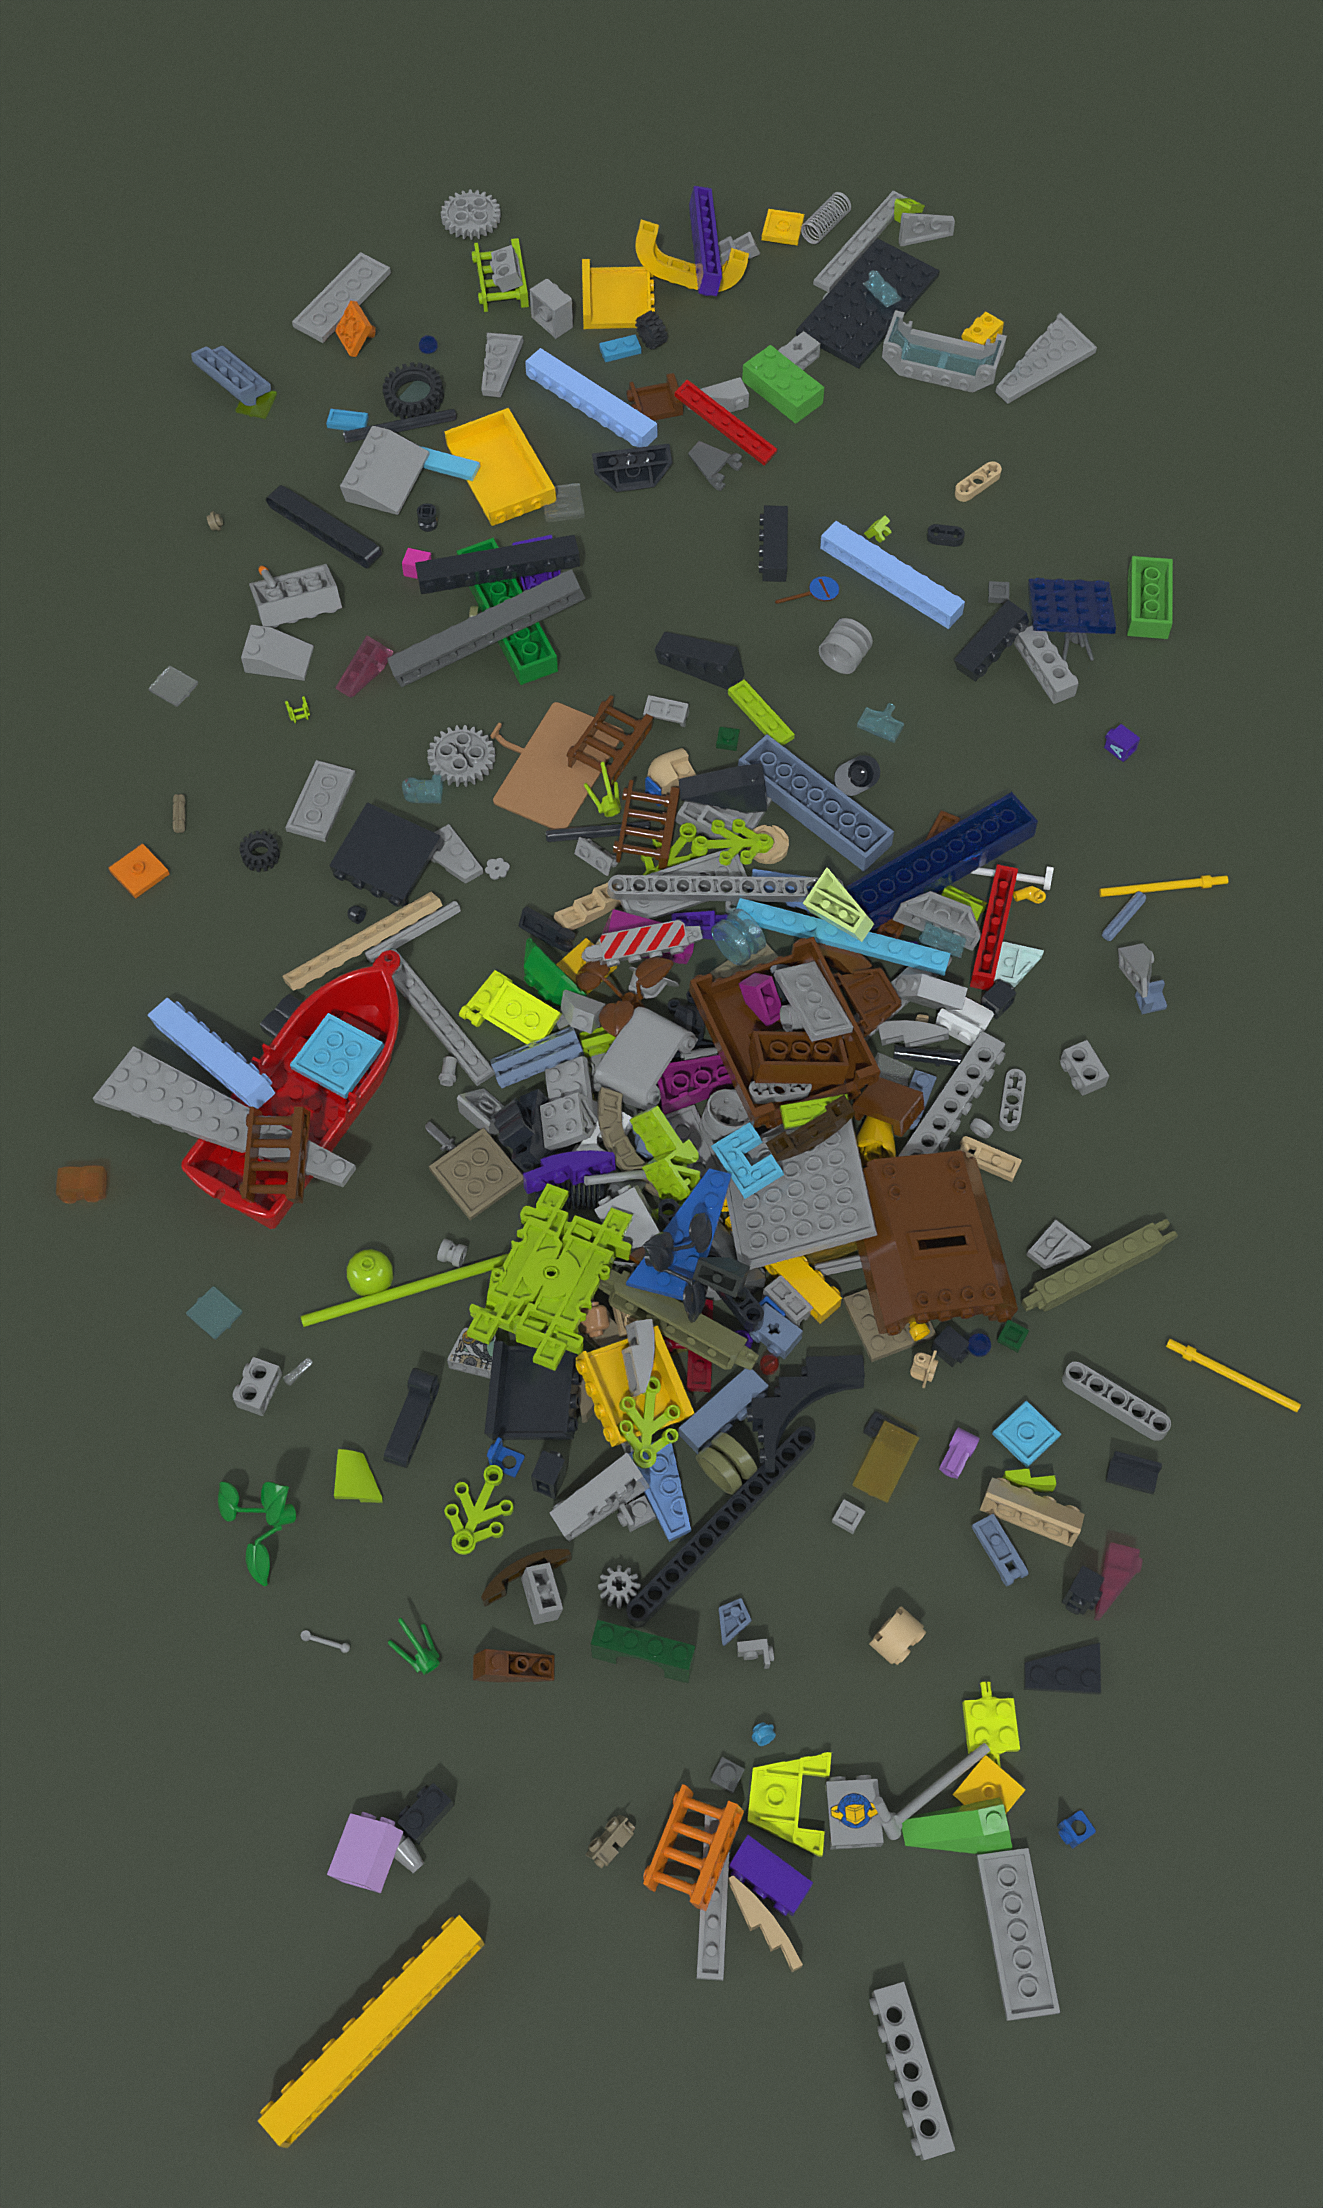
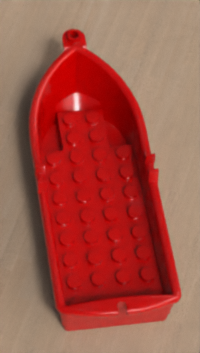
M392 950L384 951L375 960L373 966L348 972L320 987L293 1012L269 1046L263 1043V1055L260 1059L253 1057L252 1064L259 1070L260 1075L264 1073L272 1081L270 1086L275 1092L258 1109L262 1112L263 1116H291L294 1114V1107H304L311 1112L308 1140L330 1152L333 1151L383 1082L391 1061L399 1024L398 997L392 978L401 963L397 952ZM328 1013L384 1044V1048L353 1091L348 1093L347 1099L292 1070L290 1067L291 1062ZM234 1093L231 1095V1097H230L231 1099H233V1100L237 1101L238 1103H240V1104H242V1105H244V1106L250 1108L246 1103H244V1102H243L240 1098H238ZM281 1125L292 1131L291 1125ZM199 1138L182 1160L181 1168L183 1172L186 1173L197 1187L214 1199L218 1198L221 1200V1203L242 1212L269 1229H275L294 1203L286 1199L285 1194H255L254 1203H249L242 1199L240 1184L243 1182L246 1152L241 1153ZM258 1158V1161L260 1162H273L267 1159L262 1160ZM257 1171L256 1184L285 1185L288 1182L287 1171ZM305 1174L304 1189L313 1178L312 1175Z

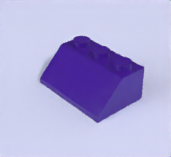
M747 1835L729 1865V1870L732 1871L731 1876L737 1878L742 1884L746 1881L754 1887L752 1892L759 1898L765 1900L767 1897L774 1902L773 1907L784 1916L788 1913L791 1916L795 1914L813 1885L812 1881L749 1835Z

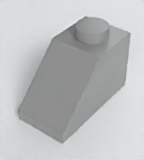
M564 990L560 1011L571 1027L591 1034L600 1025L599 1014L605 1004Z

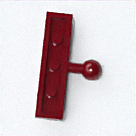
M706 1300L701 1314L712 1320L713 1300ZM662 1335L669 1353L674 1349H687ZM689 1349L687 1355L686 1391L710 1392L712 1362Z

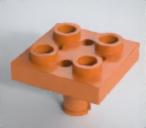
M351 300L335 329L348 354L352 357H357L366 338H373L376 332L357 301Z

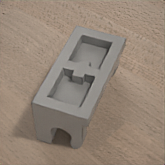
M648 695L643 716L647 713L653 718L680 723V726L685 727L686 718L689 716V704Z
M782 1275L764 1288L761 1300L766 1296L769 1297L785 1312V1318L797 1327H799L803 1319L806 1321L809 1318L813 1307Z

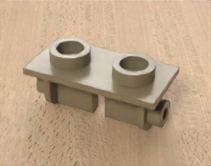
M622 1815L611 1818L605 1826V1832L600 1837L593 1839L589 1844V1851L585 1855L593 1860L596 1858L594 1863L602 1869L604 1865L607 1867L618 1854V1851L612 1846L614 1842L623 1848L634 1835L635 1827L629 1821L625 1824L628 1818Z

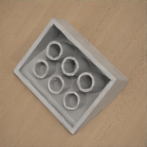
M372 426L340 485L345 501L398 515L430 455L429 451L391 430Z
M327 564L273 577L276 582L275 588L269 587L265 580L249 584L262 626L276 628L279 624L295 623L298 619L314 618L318 614L325 612L333 613L337 609L342 608L336 583Z

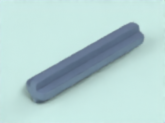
M1140 891L1136 892L1104 929L1102 937L1107 941H1112L1145 902L1146 895Z

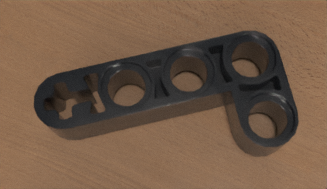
M415 1367L411 1371L407 1384L409 1392L387 1444L383 1461L403 1468H408L439 1391L440 1383L437 1374Z

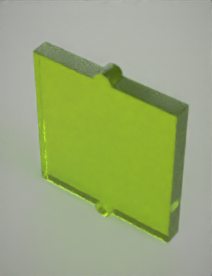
M269 391L257 397L256 404L253 406L244 405L239 401L235 411L236 413L249 415V417L266 419L277 396V392Z

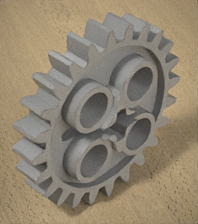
M469 189V192L465 193L462 190L461 195L455 193V198L449 196V201H444L445 206H442V224L445 225V230H449L450 234L455 233L456 237L463 235V239L469 236L472 240L473 236H476L480 239V234L487 236V231L492 233L493 228H497V223H500L501 213L499 204H497L496 199L492 200V195L486 197V192L479 194V190H477L475 193H472V190Z
M456 725L455 731L448 727L447 734L441 731V738L434 737L435 743H430L427 758L430 770L434 771L435 777L440 776L441 782L447 779L448 785L456 782V787L460 785V782H463L465 787H467L468 781L475 785L476 778L482 781V774L488 776L489 769H493L495 748H493V742L489 741L488 735L483 736L482 730L475 733V727H472L469 731L466 725H464L463 730H460L458 725Z

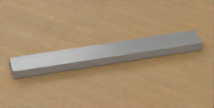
M892 191L814 279L813 285L830 292L894 219L895 199L908 197Z
M395 948L391 949L392 951L398 953V951ZM399 954L401 963L392 976L396 987L450 1054L457 1059L459 1065L476 1086L494 1076L493 1068Z

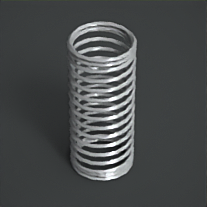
M835 192L801 226L802 235L809 243L818 244L850 212L851 203L848 197L841 192ZM835 195H840V196H842V197L847 201L848 206H847L846 202H845L842 198H840V197H838V196H835ZM834 197H837V198L841 199V200L844 202V204L846 205L847 211L845 210L844 205H843L839 200L835 199ZM834 200L838 201L842 205L844 211L836 202H834ZM805 225H806V227H807V230H808L809 234H810L813 238L818 239L817 241H816V240H813V239H811V238L809 237V235H808L807 232H806ZM808 225H809L811 231H812L816 236H818L819 238H816L815 236H813V235L810 233V231H809V229H808ZM811 226L817 231L818 234H816V233L813 231V229L811 228Z

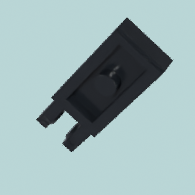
M527 906L522 909L518 925L521 929L564 952L572 950L573 945L570 942L574 941L576 937L573 931L568 928H562V926Z

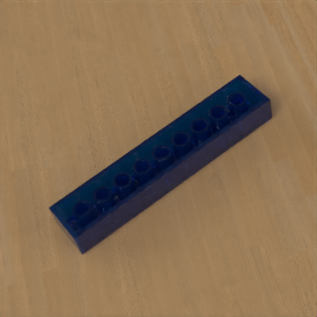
M1011 792L846 886L845 889L874 923L870 929L871 931L892 919L901 903L930 891L937 893L1035 836L1038 820Z

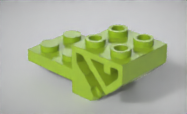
M658 1105L633 1116L629 1120L633 1125V1130L641 1137L647 1151L654 1157L642 1169L647 1179L658 1191L661 1200L670 1198L677 1202L688 1198L700 1181V1171L687 1168V1165L699 1159V1153L690 1139L683 1142L680 1140Z

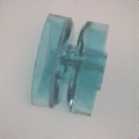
M742 909L734 910L727 915L726 920L723 919L712 926L711 933L717 947L729 961L738 966L749 960L751 954L758 953L766 946L765 936L761 928Z

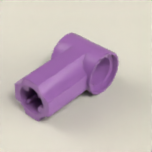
M958 1427L939 1470L950 1478L958 1479L968 1457L971 1458L980 1438Z

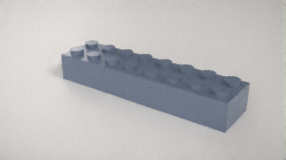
M765 735L739 759L738 766L762 763L766 796L771 798L773 802L863 872L892 846L893 830L769 735Z

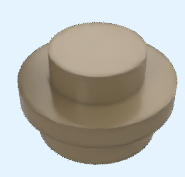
M214 511L210 512V515L207 516V522L211 530H222L223 520L220 514H216Z

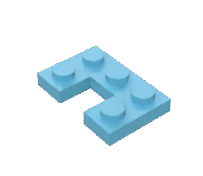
M750 1122L711 1146L726 1171L732 1174L731 1179L744 1199L784 1175L772 1154L753 1166L750 1165L744 1156L745 1153L763 1143Z

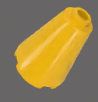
M867 1116L856 1137L862 1168L867 1166V1162L873 1159L896 1157L892 1125Z

